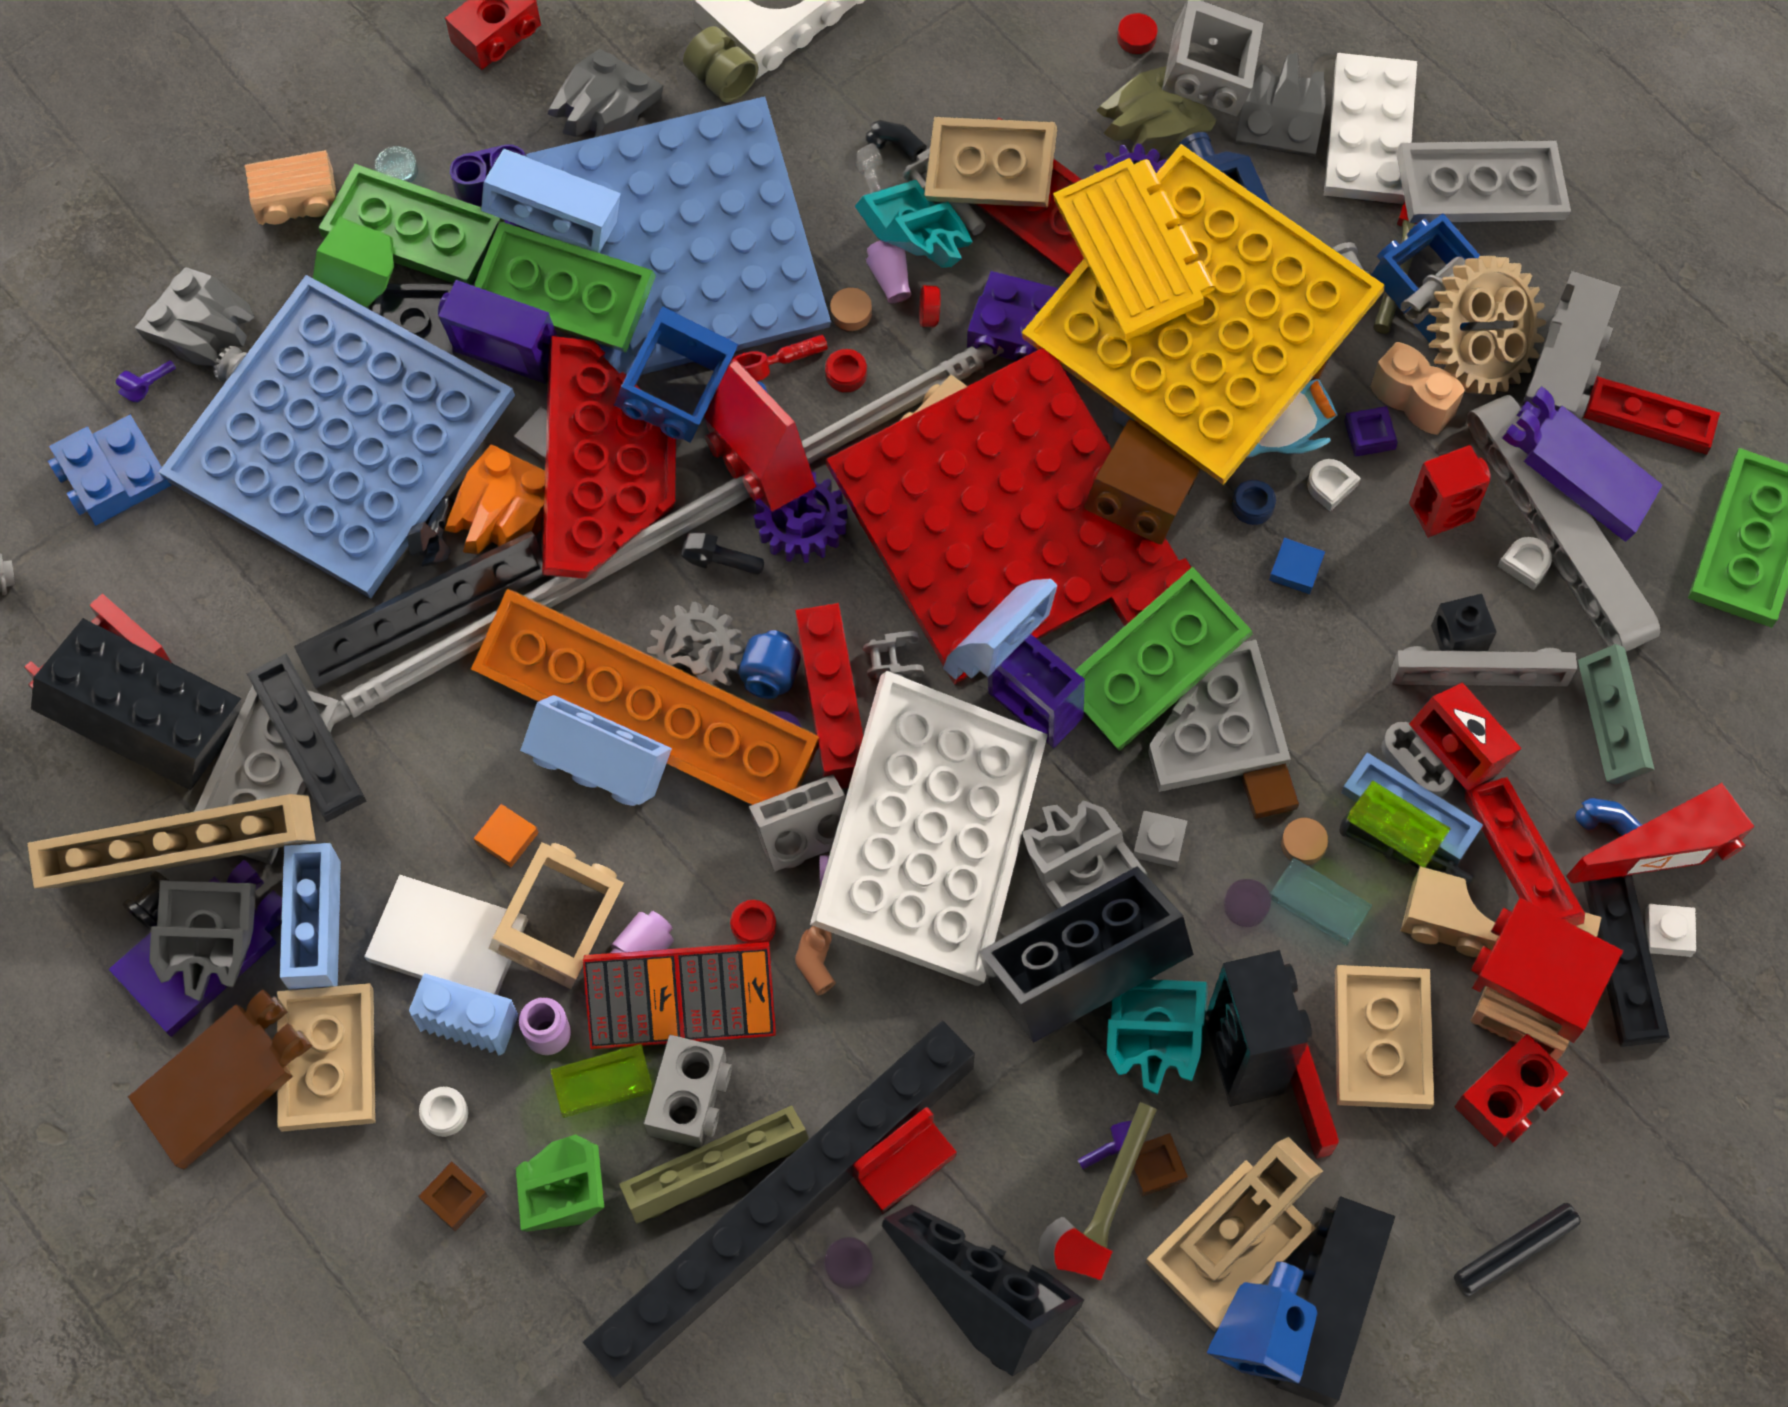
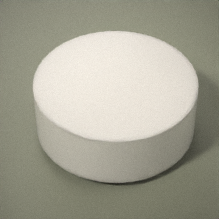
M438 1087L429 1091L423 1097L419 1107V1116L426 1129L432 1134L442 1137L451 1136L464 1127L468 1119V1106L463 1096L457 1090L450 1087Z

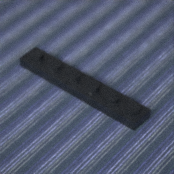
M530 531L295 645L294 648L316 689L503 597L507 589L515 591L546 576L542 575L543 552L535 535Z

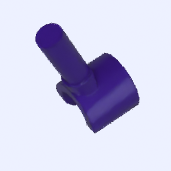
M169 360L149 373L143 374L141 377L136 376L130 371H124L116 379V385L121 387L118 393L132 402H140L144 399L149 386L154 381L172 372L176 367Z
M1125 1121L1111 1126L1113 1142L1106 1143L1077 1159L1082 1169L1108 1156L1119 1154L1132 1121Z

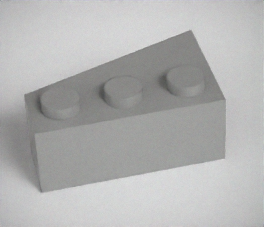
M1571 271L1550 323L1522 406L1527 401L1534 407L1539 408L1531 399L1542 386L1553 396L1556 411L1563 406L1577 418L1582 419L1590 397L1583 394L1586 384L1593 386L1598 374L1601 361L1595 360L1598 350L1605 351L1613 327L1607 325L1621 289L1620 286Z

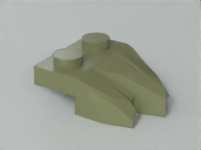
M1166 66L1138 74L1096 110L1103 117L1114 119L1103 134L1114 141L1131 139L1134 142L1132 152H1134L1136 144H1141L1145 149V155L1153 148L1158 151L1160 156L1173 153L1185 137L1197 132H1211L1217 120L1203 104L1162 90Z

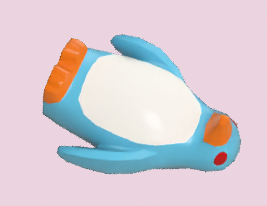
M1319 379L1308 382L1246 458L1266 452L1304 454L1316 450L1331 441L1330 438L1309 440L1314 433L1337 416L1333 403Z

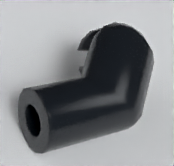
M875 121L870 125L871 130L865 136L866 141L877 149L884 148L887 141L895 143L913 161H916L917 155L927 149V145L909 128L893 122Z

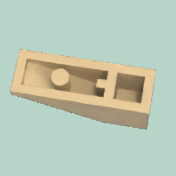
M1289 1137L1275 1143L1187 1237L1180 1247L1213 1281L1217 1280L1321 1175L1323 1170Z

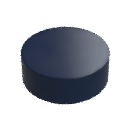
M1245 481L1234 492L1232 499L1233 513L1240 521L1247 524L1257 525L1264 523L1274 512L1276 504L1275 492L1263 481Z

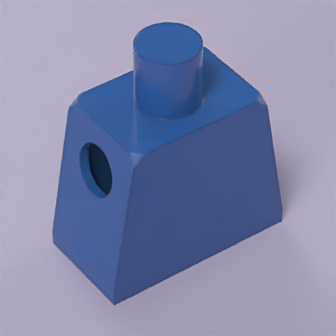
M1277 1261L1268 1285L1247 1282L1241 1284L1208 1348L1207 1354L1241 1373L1299 1383L1318 1313L1313 1304L1296 1295L1304 1272L1293 1265Z

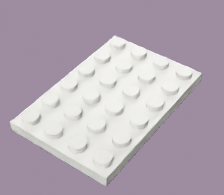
M889 671L883 673L880 676L810 925L975 986L983 984L986 973L979 951L995 943L1048 734Z

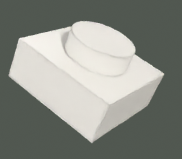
M1649 904L1645 909V933L1650 953L1692 957L1696 952L1695 908Z

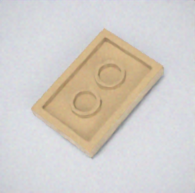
M934 117L925 198L927 201L935 202L948 201L955 203L1048 207L1057 135L1055 122Z
M1337 965L1335 969L1337 1105L1431 1109L1434 1106L1430 969Z
M371 984L277 991V998L288 1011L287 1014L277 1021V1032L288 1023L292 1025L296 1032L298 1030L302 1031L313 1045L304 1054L295 1058L286 1066L293 1077L278 1089V1128L283 1132L376 1123L374 991Z
M1247 1160L1145 1262L1214 1332L1219 1328L1239 1286L1244 1282L1263 1284L1271 1276L1276 1262H1285L1316 1229L1314 1225L1291 1205L1217 1280L1213 1281L1180 1245L1253 1168Z

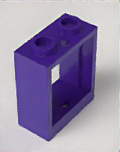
M455 280L450 293L446 292L442 296L438 306L439 319L454 351L546 384L548 380L549 343L552 336H557L549 312Z
M1031 634L988 677V693L1026 726L1048 734L1046 743L1053 749L1084 717L1085 679ZM1026 708H1030L1034 713L1031 716H1026L1023 711Z

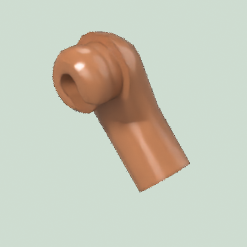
M812 926L801 937L795 962L816 995L819 996L829 991L836 984L824 966L829 944L832 941V933Z

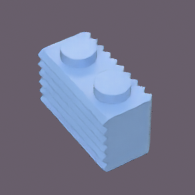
M426 973L421 978L409 1009L420 1032L427 1030L429 1034L435 1032L438 1037L444 1034L446 1040L452 1037L455 1042L461 1040L463 1045L470 1042L472 1048L479 1045L481 1050L487 1048L489 1053L496 1050L498 1056L505 1053L518 1018V1013L512 999Z

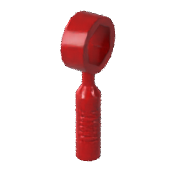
M821 334L780 348L775 355L769 357L765 353L758 351L742 353L735 356L730 364L737 360L758 382L770 374L769 365L778 362L788 364L828 350V345L825 337Z

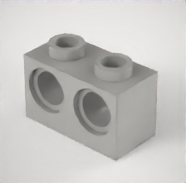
M833 774L749 806L763 850L774 872L783 868L799 866L806 859L825 852H831L846 799ZM832 815L830 819L820 822L825 816ZM791 831L787 836L778 838L780 834Z
M669 1035L644 1122L648 1136L697 1148L703 1146L706 1135L714 1136L720 1114V1109L714 1108L718 1090L726 1092L732 1071V1064L726 1063L724 1047ZM702 1062L709 1066V1070L700 1079H690L684 1075L686 1068L690 1064ZM689 1106L697 1111L695 1118L687 1124H678L672 1120L673 1113L680 1107Z

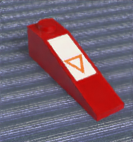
M1720 783L1585 855L1566 877L1572 884L1701 865L1717 856L1722 861H1725L1746 846L1742 840L1755 826L1723 783Z

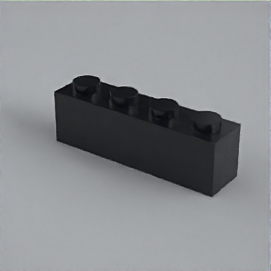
M1341 1196L1336 1201L1333 1209L1324 1207L1316 1230V1234L1322 1236L1323 1241L1318 1254L1310 1252L1302 1277L1303 1280L1309 1282L1304 1300L1313 1304L1318 1312L1302 1377L1299 1383L1279 1380L1276 1388L1328 1407H1334L1340 1400L1394 1223V1215Z

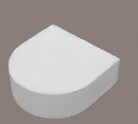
M1325 459L1312 467L1307 486L1310 494L1327 510L1331 511L1359 485L1361 478L1342 462L1334 459Z
M1520 538L1511 545L1497 567L1534 590L1551 565L1552 553L1549 547L1537 538Z

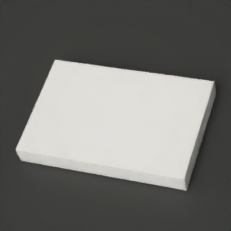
M399 875L364 957L367 962L419 979L426 973L498 995L512 960L488 948L507 909ZM519 913L512 928L523 933L528 922L527 916Z

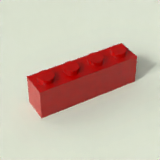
M839 603L795 610L797 634L815 734L819 737L818 751L823 778L833 774L841 789L849 788L863 739V730Z

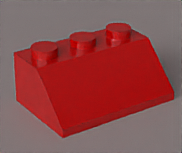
M737 360L729 364L704 415L709 434L705 435V440L716 458L723 457L731 475L735 479L742 478L751 498L754 501L760 498L771 511H774L816 488V484L794 420Z

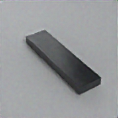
M287 653L246 673L324 820L328 822L367 802Z
M1632 875L1583 882L1590 914L1601 917L1597 937L1623 950L1606 985L1620 1047L1666 1042L1670 1036Z

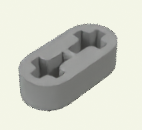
M1397 722L1391 725L1386 731L1381 744L1382 754L1385 759L1401 774L1438 797H1443L1448 792L1454 775L1411 728L1409 722ZM1397 738L1400 741L1408 738L1412 742L1409 751L1405 747L1399 750L1394 747ZM1426 771L1430 774L1436 771L1440 773L1439 782L1430 781L1427 784L1423 780Z

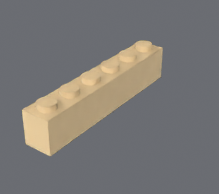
M287 794L29 842L27 844L34 888H63L284 847V845L313 842L316 839L309 796Z

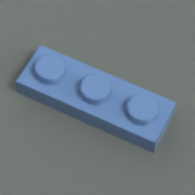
M1368 752L1354 770L1341 792L1445 859L1455 861L1456 865H1458L1483 826L1482 823Z

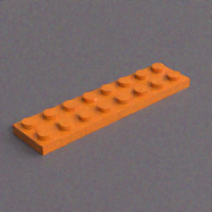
M509 589L504 594L471 668L538 702L555 695L672 748L667 764L752 805L800 787L819 747V737L816 734Z

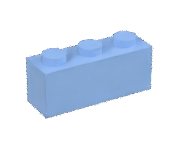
M503 149L484 180L481 211L548 237L600 253L617 223L621 193Z
M553 695L537 702L520 751L533 756V762L541 767L552 770L559 768L572 774V779L576 783L591 788L598 786L611 792V797L614 800L625 805L635 806L655 796L672 748Z
M331 843L284 845L280 978L288 990L338 986L341 861Z

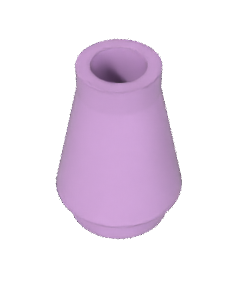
M881 240L871 244L867 248L868 257L866 263L886 294L888 302L898 303L908 299L911 296L908 282L905 250Z

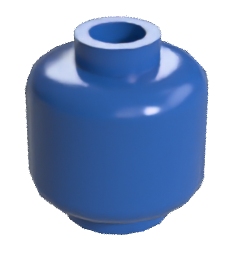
M770 630L764 634H757L751 637L747 642L738 669V674L741 681L745 684V688L751 694L766 699H774L778 695L790 691L801 662L800 651L791 642V638L780 631Z

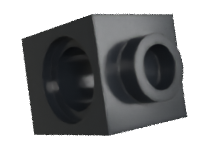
M1482 593L1441 603L1431 624L1440 651H1488L1497 633Z

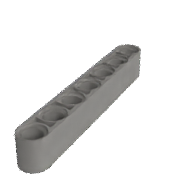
M1505 395L1469 411L1467 423L1474 440L1537 538L1549 547L1552 553V561L1606 645L1609 647L1617 644L1624 647L1627 652L1659 637L1661 631L1657 616L1592 516L1523 462L1528 455L1527 453L1502 439V436L1512 424L1521 431H1525L1516 423L1519 419L1517 413L1520 410V406L1510 395Z

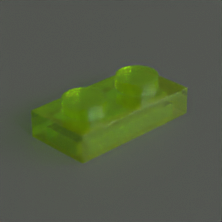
M1375 781L1370 783L1347 817V820L1424 868L1451 830L1448 826Z
M641 1044L550 1069L563 1118L647 1095L654 1091Z

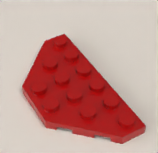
M552 336L549 343L542 575L586 579L610 560L642 530L648 528L672 510L675 504L676 439L667 436L662 432L661 428L645 420L630 418L622 409L614 406L627 375L624 372L619 373L604 358L606 353L594 341Z

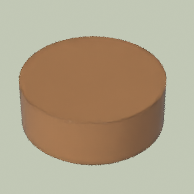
M845 288L838 291L830 303L832 321L836 326L847 331H855L865 327L872 316L870 297L858 288Z
M1299 818L1289 823L1281 839L1284 855L1291 862L1304 866L1318 862L1323 857L1328 846V835L1325 828L1319 822L1310 818Z

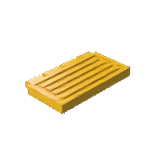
M1128 158L1053 193L1054 201L1126 341L1204 305L1203 296L1215 289V285L1202 261L1186 265L1197 259L1199 254L1183 225L1168 230L1176 226L1180 222V218L1166 191L1154 193L1162 187V184L1148 159L1133 164L1131 158Z

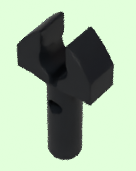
M443 496L436 506L428 525L425 522L413 525L408 533V545L411 556L424 552L427 547V555L422 562V567L443 562L448 559L451 553V549L442 538L455 502L451 497Z
M690 533L687 535L681 556L695 566L707 568L711 562H715L757 575L762 573L765 562L763 558L718 546L716 544L717 536L707 533Z

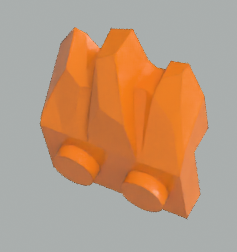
M491 444L467 472L448 518L445 531L457 533L463 529L469 530L463 552L479 554L491 542L499 547L530 531L536 536L541 530V518L544 516L545 470Z

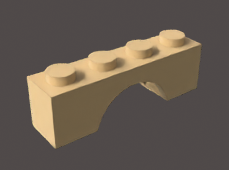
M1420 866L1412 882L1401 931L1411 934L1414 940L1421 943L1437 944L1441 942L1455 946L1458 952L1471 957H1478L1483 946L1492 950L1498 938L1497 935L1491 933L1495 922L1485 917L1473 904L1467 890L1466 880ZM1585 913L1584 924L1577 927L1597 937L1601 917Z

